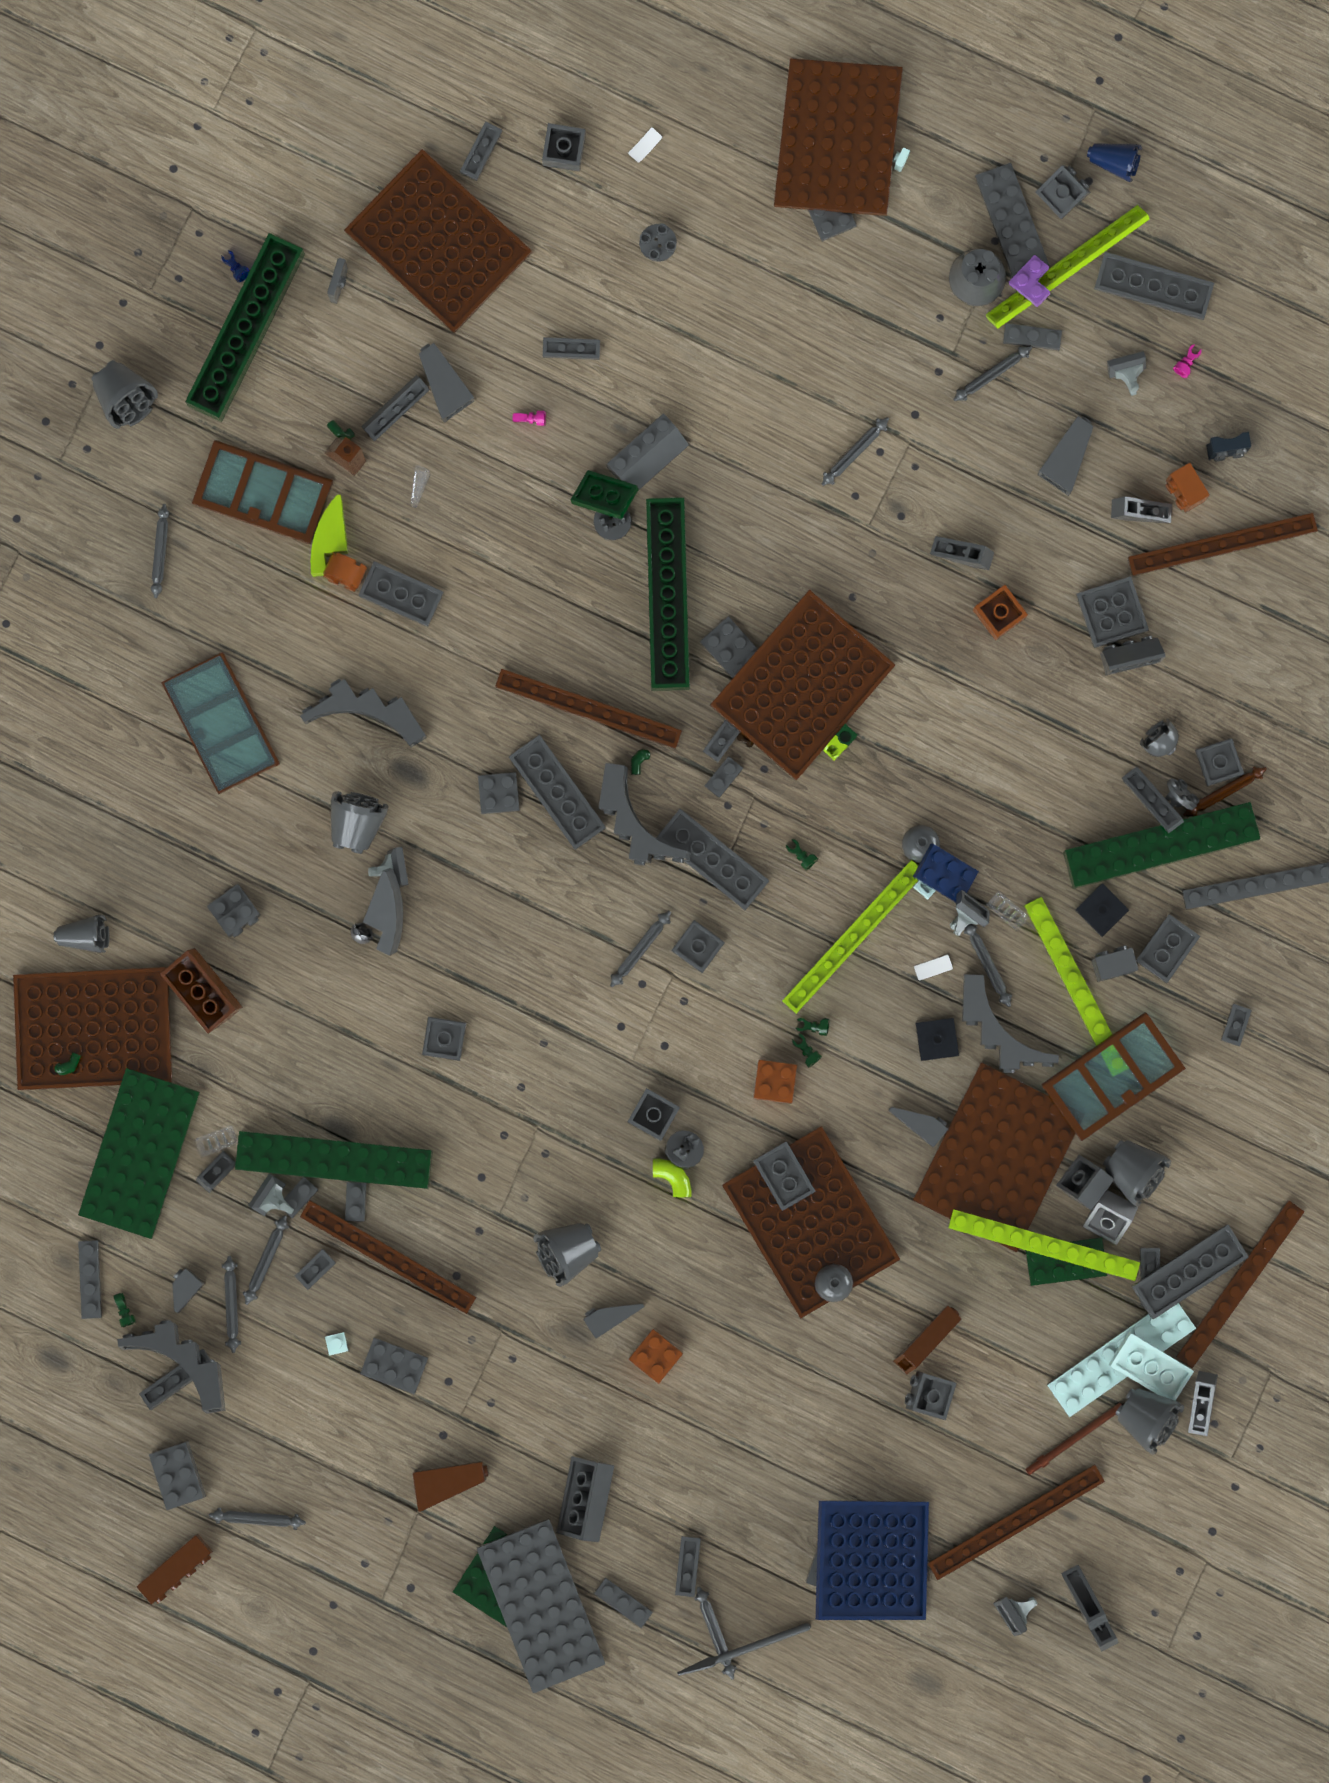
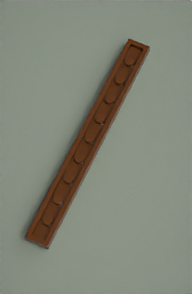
M1310 513L1128 557L1132 576L1316 533L1318 529L1314 514Z
M501 669L495 688L676 749L682 730L504 669Z
M309 1200L300 1216L302 1219L465 1314L468 1313L477 1298Z
M1289 1200L1286 1202L1248 1255L1249 1258L1243 1262L1176 1356L1179 1360L1190 1368L1195 1366L1304 1214L1302 1209Z
M1094 1464L928 1562V1565L936 1579L940 1580L1105 1481Z

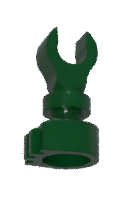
M792 839L794 844H796V848L790 849L786 845V849L789 853L795 854L799 861H802L801 866L807 871L817 862L818 858L814 854L807 856V852L805 850L802 851L798 841Z
M804 1018L797 1019V1021L805 1023L803 1028H796L798 1031L812 1030L814 1033L819 1031V1035L827 1036L829 1019L823 1018L820 1024L817 1021H813V1023L808 1022Z
M799 1034L803 1040L802 1043L797 1044L793 1039L792 1043L796 1048L803 1051L802 1054L804 1056H807L805 1064L809 1068L817 1063L822 1056L818 1051L813 1052V1048L806 1044L805 1037Z
M123 1293L113 1295L115 1303L120 1310L118 1312L119 1316H122L119 1319L121 1327L137 1323L135 1316L129 1315L130 1310L127 1308Z

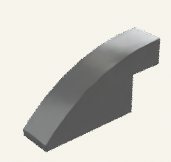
M391 868L382 871L363 923L383 932L376 949L389 956L397 953L403 929L402 896L397 877Z
M1077 1565L1061 1573L1101 1652L1118 1644V1639L1107 1620L1106 1614L1080 1566Z

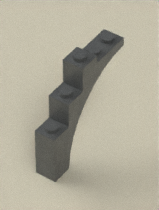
M345 679L334 681L331 684V688H329L332 696L329 697L327 695L318 701V705L305 708L302 711L303 714L300 715L305 724L331 714L354 713L366 715L392 727L403 737L410 748L427 738L402 697L391 699L387 702L388 706L385 707L373 688L370 690L366 688L356 698Z
M606 763L599 809L604 811L606 815L615 816V812L617 813L614 834L619 836L621 840L630 841V837L632 838L629 859L634 861L635 865L645 866V863H651L652 856H654L653 859L665 861V858H672V862L684 863V860L690 861V852L673 848L660 842L641 824L629 798L627 785L628 768L624 765Z
M963 975L962 1022H966V1025L978 1026V1022H981L980 1045H985V1049H996V1046H999V1069H1003V1073H1015V1070L1020 1069V1062H1023V1066H1034V1063H1042V1067H1054V1064L1058 1063L1059 1055L1042 1053L1028 1048L1016 1041L1003 1029L989 1006L985 992L984 975Z
M171 1320L161 1321L159 1325H154L155 1333L153 1331H145L139 1336L127 1334L123 1338L117 1339L118 1347L122 1350L140 1349L153 1351L177 1362L194 1382L200 1396L202 1410L206 1414L226 1411L221 1365L214 1360H205L201 1364L199 1345L193 1342V1340H185L180 1344L178 1326L171 1322Z

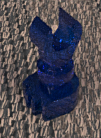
M228 250L231 259L225 260L222 255L221 259L224 264L231 267L230 270L234 273L233 277L238 283L246 280L250 270L246 266H241L239 262L237 263L233 252Z

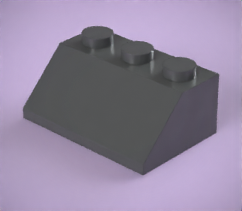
M1152 636L1141 638V642L1134 643V640L1122 643L1123 646L1120 647L1110 645L1104 647V651L1100 653L1106 676L1160 663L1166 657L1158 637L1152 638Z

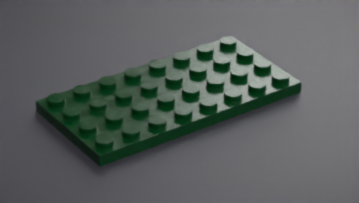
M126 1068L79 1210V1216L149 1239L153 1238L200 1095L199 1091Z

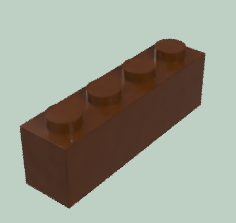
M197 1534L143 1580L137 1588L151 1605L154 1602L159 1604L167 1597L165 1593L169 1589L174 1591L182 1584L180 1580L184 1576L189 1578L197 1571L195 1567L199 1563L203 1566L211 1559L210 1554L213 1551Z

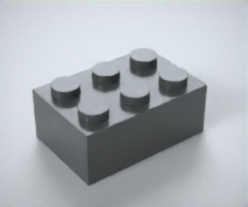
M189 1441L149 1454L166 1510L206 1497Z

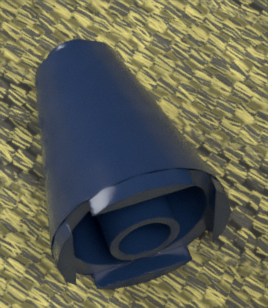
M1094 143L1093 147H1089L1087 157L1090 158L1089 161L1125 181L1132 182L1131 175H1136L1141 155H1137L1138 150H1142V147L1138 144Z

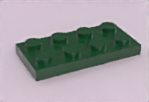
M1102 1237L1070 1241V1243L1104 1252ZM1025 1250L1030 1286L1107 1276V1273Z

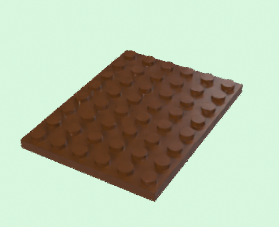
M790 58L774 207L887 216L903 67Z
M423 149L344 229V232L453 333L477 311L532 253L528 246Z
M808 590L713 700L710 706L794 780H797L895 667V664L811 590Z
M168 967L13 975L17 1090L121 1085L126 1068L172 1083L169 985L160 975ZM72 1052L81 1056L73 1073L63 1076L55 1072V1065L68 1062Z
M981 1062L913 1201L949 1219L954 1209L1028 1230L1075 1136V1132L1050 1096ZM1066 1105L1080 1125L1085 1114ZM998 1243L1014 1252H1017L1019 1249L1013 1246Z
M822 1126L789 1145L816 1191L813 1194L782 1211L756 1165L722 1185L800 1319L829 1302L819 1296L814 1284L818 1271L824 1266L839 1264L847 1268L852 1275L854 1288L900 1260Z

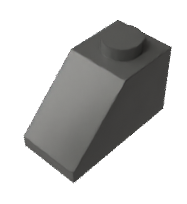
M185 1268L184 1271L180 1269L173 1277L175 1279L172 1283L173 1301L176 1313H180L205 1284L188 1268Z

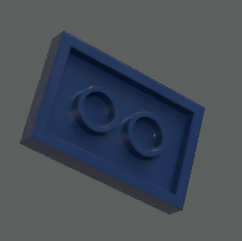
M931 843L913 877L956 903L957 893L961 890L967 893L979 871Z

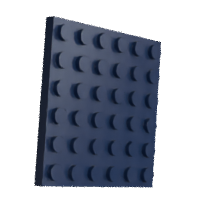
M819 1501L816 1620H926L929 1502Z

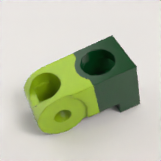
M844 724L823 751L835 761L858 735Z

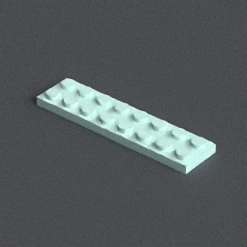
M1179 1303L1155 1319H1151L1149 1314H1147L1047 1384V1386L1067 1415L1071 1417L1127 1377L1112 1368L1109 1362L1128 1332L1163 1352L1195 1330L1196 1327Z

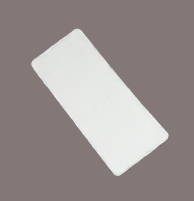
M650 128L628 154L639 163L662 139V136L654 128Z
M945 955L916 965L914 969L918 980H923L952 970L953 967L949 955Z

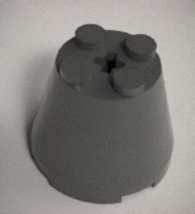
M972 249L962 253L955 259L949 272V284L953 294L970 306H984L992 303L1002 293L1006 283V271L1003 263L992 251L985 249Z
M115 360L108 362L106 367L93 374L91 378L93 389L104 415L111 426L116 429L128 424L131 427L142 421L152 411L151 405L154 399L158 398L157 390L150 382Z
M340 791L333 792L331 797V840L333 846L339 849H344V847L350 848L352 852L362 854L363 850L369 849L387 815L389 806L384 803L383 805L379 804L377 798L355 792L341 795L342 792Z
M1120 1140L1115 1147V1153L1112 1156L1109 1155L1103 1165L1106 1166L1105 1172L1114 1179L1113 1182L1133 1205L1139 1207L1142 1203L1140 1201L1143 1198L1148 1199L1165 1177L1164 1169L1171 1166V1160L1163 1154L1127 1140L1124 1142Z
M577 1223L544 1230L534 1235L533 1240L538 1244V1251H536L538 1259L548 1277L552 1276L559 1287L568 1284L598 1257V1252L601 1251L600 1244L594 1241L591 1235L592 1229L588 1223L585 1225Z
M1139 1388L1136 1390L1131 1389L1126 1396L1128 1400L1124 1406L1121 1405L1115 1415L1118 1416L1119 1423L1147 1452L1154 1455L1158 1451L1156 1448L1162 1444L1164 1445L1179 1423L1178 1414L1184 1411V1405L1178 1401Z

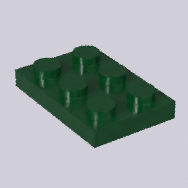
M587 470L570 500L573 505L622 520L639 489L635 484Z

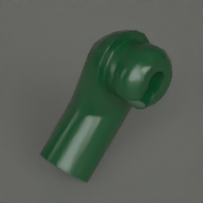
M334 420L327 424L328 429L338 438L347 437L351 440L355 436V433L350 428L344 432Z
M640 749L631 758V775H641L640 764L650 758L649 750Z
M72 1052L68 1062L55 1065V1072L63 1076L73 1073L81 1056Z

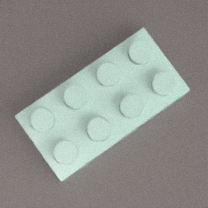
M1128 1332L1109 1362L1112 1368L1157 1395L1175 1401L1194 1372L1189 1367L1131 1332Z

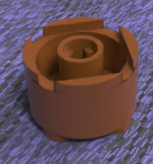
M332 552L323 572V577L332 584L338 585L340 583L347 590L355 592L359 588L367 567L362 563L358 566L356 565V560L343 554Z

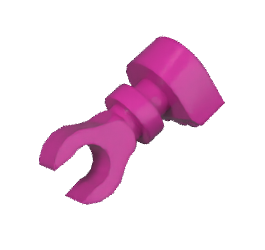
M1194 345L1189 347L1187 356L1183 357L1181 362L1178 361L1173 367V370L1184 379L1191 373L1192 361L1197 359L1202 352L1200 350L1197 354H1193L1191 350Z
M537 410L536 414L534 412H529V414L513 413L512 421L529 422V424L536 422L537 426H545L546 412Z

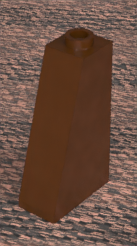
M347 437L336 438L325 451L328 457L354 476L366 462L362 449Z
M946 1306L893 1362L906 1374L915 1370L961 1321L958 1311L953 1307Z
M483 1461L413 1472L418 1512L485 1482V1477L489 1476L487 1465H483Z

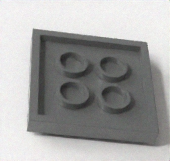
M1131 576L1076 594L1094 648L1149 631Z

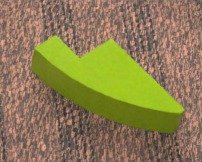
M341 494L336 495L326 508L314 534L310 559L312 577L324 575L323 572L327 565L326 556H331L332 552L335 554H348Z

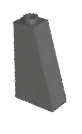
M435 343L427 344L420 349L419 357L441 419L445 423L472 404L475 399Z
M1077 416L1037 474L1067 496L1073 490L1094 427L1091 425L1092 422L1085 417Z

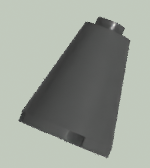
M95 915L59 926L54 931V941L59 946L105 953L106 950L104 948H108L110 939L109 926L105 927L104 921H107L104 915Z

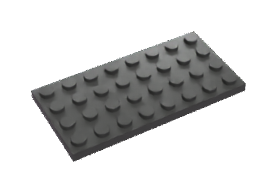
M549 1518L476 1547L533 1693L605 1665Z

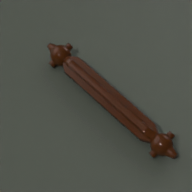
M1254 766L1252 773H1246L1200 799L1197 807L1193 810L1186 808L1183 816H1197L1198 811L1209 808L1251 784L1255 778L1263 779V774L1267 770L1266 767L1259 768Z

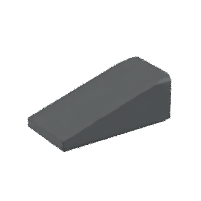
M222 1151L196 1178V1181L208 1193H211L235 1167L236 1162L225 1151Z

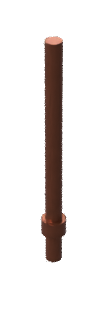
M1119 1402L1046 1455L1042 1454L1025 1471L1030 1476L1041 1467L1044 1468L1049 1465L1052 1459L1115 1416L1116 1411L1122 1404Z

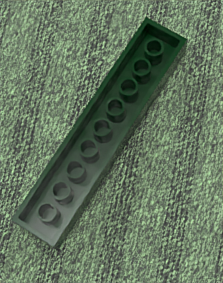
M271 233L268 234L185 401L188 407L215 420L223 421L303 260L305 253L302 248Z
M684 498L646 499L651 691L690 690Z
M1251 802L1183 819L1184 822L1170 833L1160 825L1065 850L1063 855L1072 888L1076 889L1256 842L1261 838Z
M239 1131L235 1170L429 1189L433 1151Z

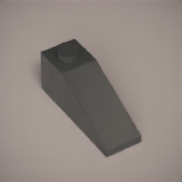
M1126 496L1112 499L1111 518L1171 523L1172 504Z
M935 536L930 552L931 555L988 571L994 556V552L986 546Z
M894 1107L888 1110L932 1148L948 1131V1128L945 1127L947 1123L940 1117L936 1119L932 1116Z
M642 1303L600 1308L597 1311L593 1308L585 1313L586 1318L583 1320L597 1339L645 1306Z
M1198 1371L1188 1433L1208 1436L1218 1374Z

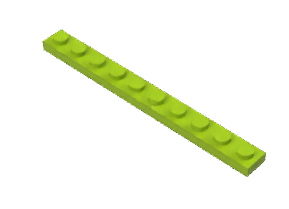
M1138 205L1049 268L1038 282L1051 291L1150 219L1148 214ZM1017 291L985 315L998 329L1032 303Z
M911 860L782 1000L795 1014L800 1011L919 881L913 877L918 868L914 861Z
M1040 897L1024 905L1090 1036L1097 1046L1113 1034L1043 898ZM1113 1045L1100 1053L1112 1077L1129 1069Z
M954 1209L948 1226L949 1229L1132 1281L1136 1280L1140 1262Z

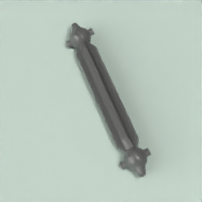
M1020 346L1017 353L1011 354L966 385L965 389H957L953 400L966 401L967 395L981 389L1017 364L1021 358H1029L1032 346Z
M877 418L876 426L871 427L831 468L830 473H823L824 477L821 485H834V477L840 476L879 436L881 430L887 431L889 418Z
M163 504L162 508L158 511L160 519L157 522L152 570V581L154 584L151 586L154 598H157L162 592L160 584L163 581L168 533L167 518L169 517L166 504Z
M670 911L658 914L659 921L655 922L618 968V973L611 974L612 982L610 987L623 984L622 977L628 975L663 930V926L671 923Z
M973 924L967 925L964 934L970 935V942L995 991L1000 995L999 1002L1011 1007L1012 994L1006 993V986L981 937L976 933L977 926Z
M285 1215L278 1221L275 1220L274 1224H276L277 1228L272 1231L249 1283V1290L243 1292L246 1305L253 1300H257L258 1297L255 1292L260 1289L283 1237V1230L289 1228L287 1216Z
M228 1256L226 1262L222 1264V1268L226 1270L224 1275L226 1327L229 1337L228 1342H225V1346H228L231 1352L235 1353L238 1345H241V1341L236 1339L238 1335L236 1275L233 1270L237 1267V1263H234L231 1256Z
M217 1508L214 1513L209 1514V1517L213 1518L216 1524H220V1521L225 1520L228 1523L279 1527L291 1525L293 1530H297L298 1527L306 1524V1521L298 1517L299 1514H295L294 1517L290 1518L287 1515L238 1511L223 1513L221 1508Z
M697 1587V1594L694 1599L700 1602V1609L718 1655L728 1652L711 1603L707 1601L709 1593ZM731 1659L721 1662L725 1666L722 1673L733 1680L735 1669H737L736 1665L733 1666L731 1664Z

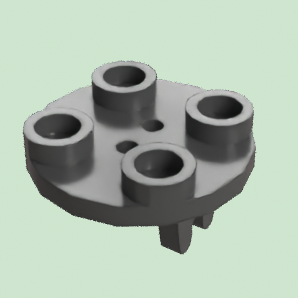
M665 224L650 225L640 235L639 246L641 252L651 261L661 262L667 260L676 250L677 239L675 233Z
M628 510L622 520L615 517L609 519L612 516L596 512L593 522L597 533L605 540L621 539L631 528V516Z
M1171 778L1167 781L1170 792L1165 799L1167 801L1171 800L1170 805L1172 807L1175 805L1176 807H1181L1183 805L1190 810L1197 807L1199 799L1196 795L1189 792L1187 789L1188 785L1184 780L1179 779L1177 781Z
M682 1130L670 1136L666 1143L665 1154L674 1165L683 1169H689L698 1164L702 1159L704 1146L696 1134Z

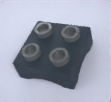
M1243 432L1231 439L1212 437L1210 443L1206 445L1208 459H1214L1215 462H1218L1230 456H1233V459L1244 457V454L1251 448L1249 432Z

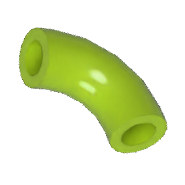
M653 1158V1178H664L669 1181L672 1186L673 1197H692L690 1179L683 1168L674 1165L670 1160Z

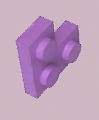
M1034 255L1009 281V285L1038 307L1050 295V291L1038 282L1049 270V266Z

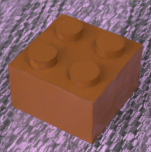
M1191 463L1171 473L1166 480L1167 490L1170 494L1173 493L1177 499L1175 502L1178 508L1184 510L1185 513L1204 503L1209 497L1208 491Z
M1003 585L973 609V612L995 641L1028 616L1006 585Z
M758 1060L753 1099L792 1104L797 1065Z
M652 1329L629 1360L659 1384L683 1353Z

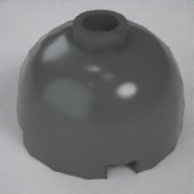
M1166 719V723L1162 720L1153 725L1146 732V735L1149 736L1145 740L1142 738L1140 741V745L1152 756L1171 755L1176 750L1179 734L1169 719Z
M925 825L914 826L904 834L902 839L904 855L910 861L920 863L931 843L940 847V839L932 828Z
M829 1264L818 1271L814 1284L821 1298L829 1302H839L847 1298L851 1293L853 1278L849 1270L844 1266Z

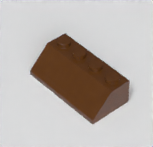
M196 948L187 950L160 974L208 1034L243 1008Z

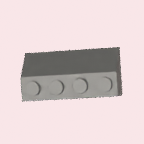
M663 413L607 463V468L618 480L635 484L640 490L685 450L689 444L677 427Z
M571 1457L556 1533L583 1541H600L614 1465Z

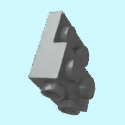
M1062 165L1036 191L1039 197L1060 219H1063L1091 193L1088 190L1090 187L1088 183L1083 179L1079 180L1075 176L1077 172L1070 165L1068 167Z
M239 884L207 906L228 937L233 936L235 938L239 936L245 926L254 925L259 921L258 917L261 915Z
M917 1371L916 1375H912L910 1380L911 1392L905 1397L906 1409L946 1420L957 1383Z

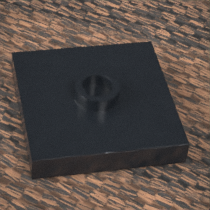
M1102 883L1075 911L1103 937L1129 909Z
M954 1018L915 1023L921 1061L959 1056Z

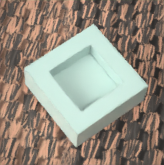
M903 148L901 153L897 151L893 160L895 170L902 171L910 150Z
M920 881L913 887L927 900L935 892V890Z
M344 1332L325 1337L329 1356L349 1351Z

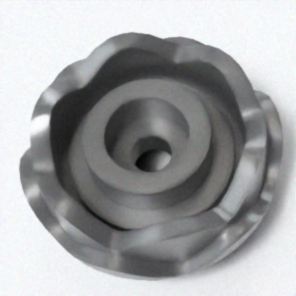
M356 923L351 927V937L357 943L366 944L373 939L372 930L366 928L363 923Z

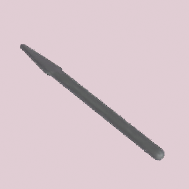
M805 1623L715 1657L705 1658L679 1671L677 1674L680 1676L712 1668L718 1663L810 1630L811 1625Z

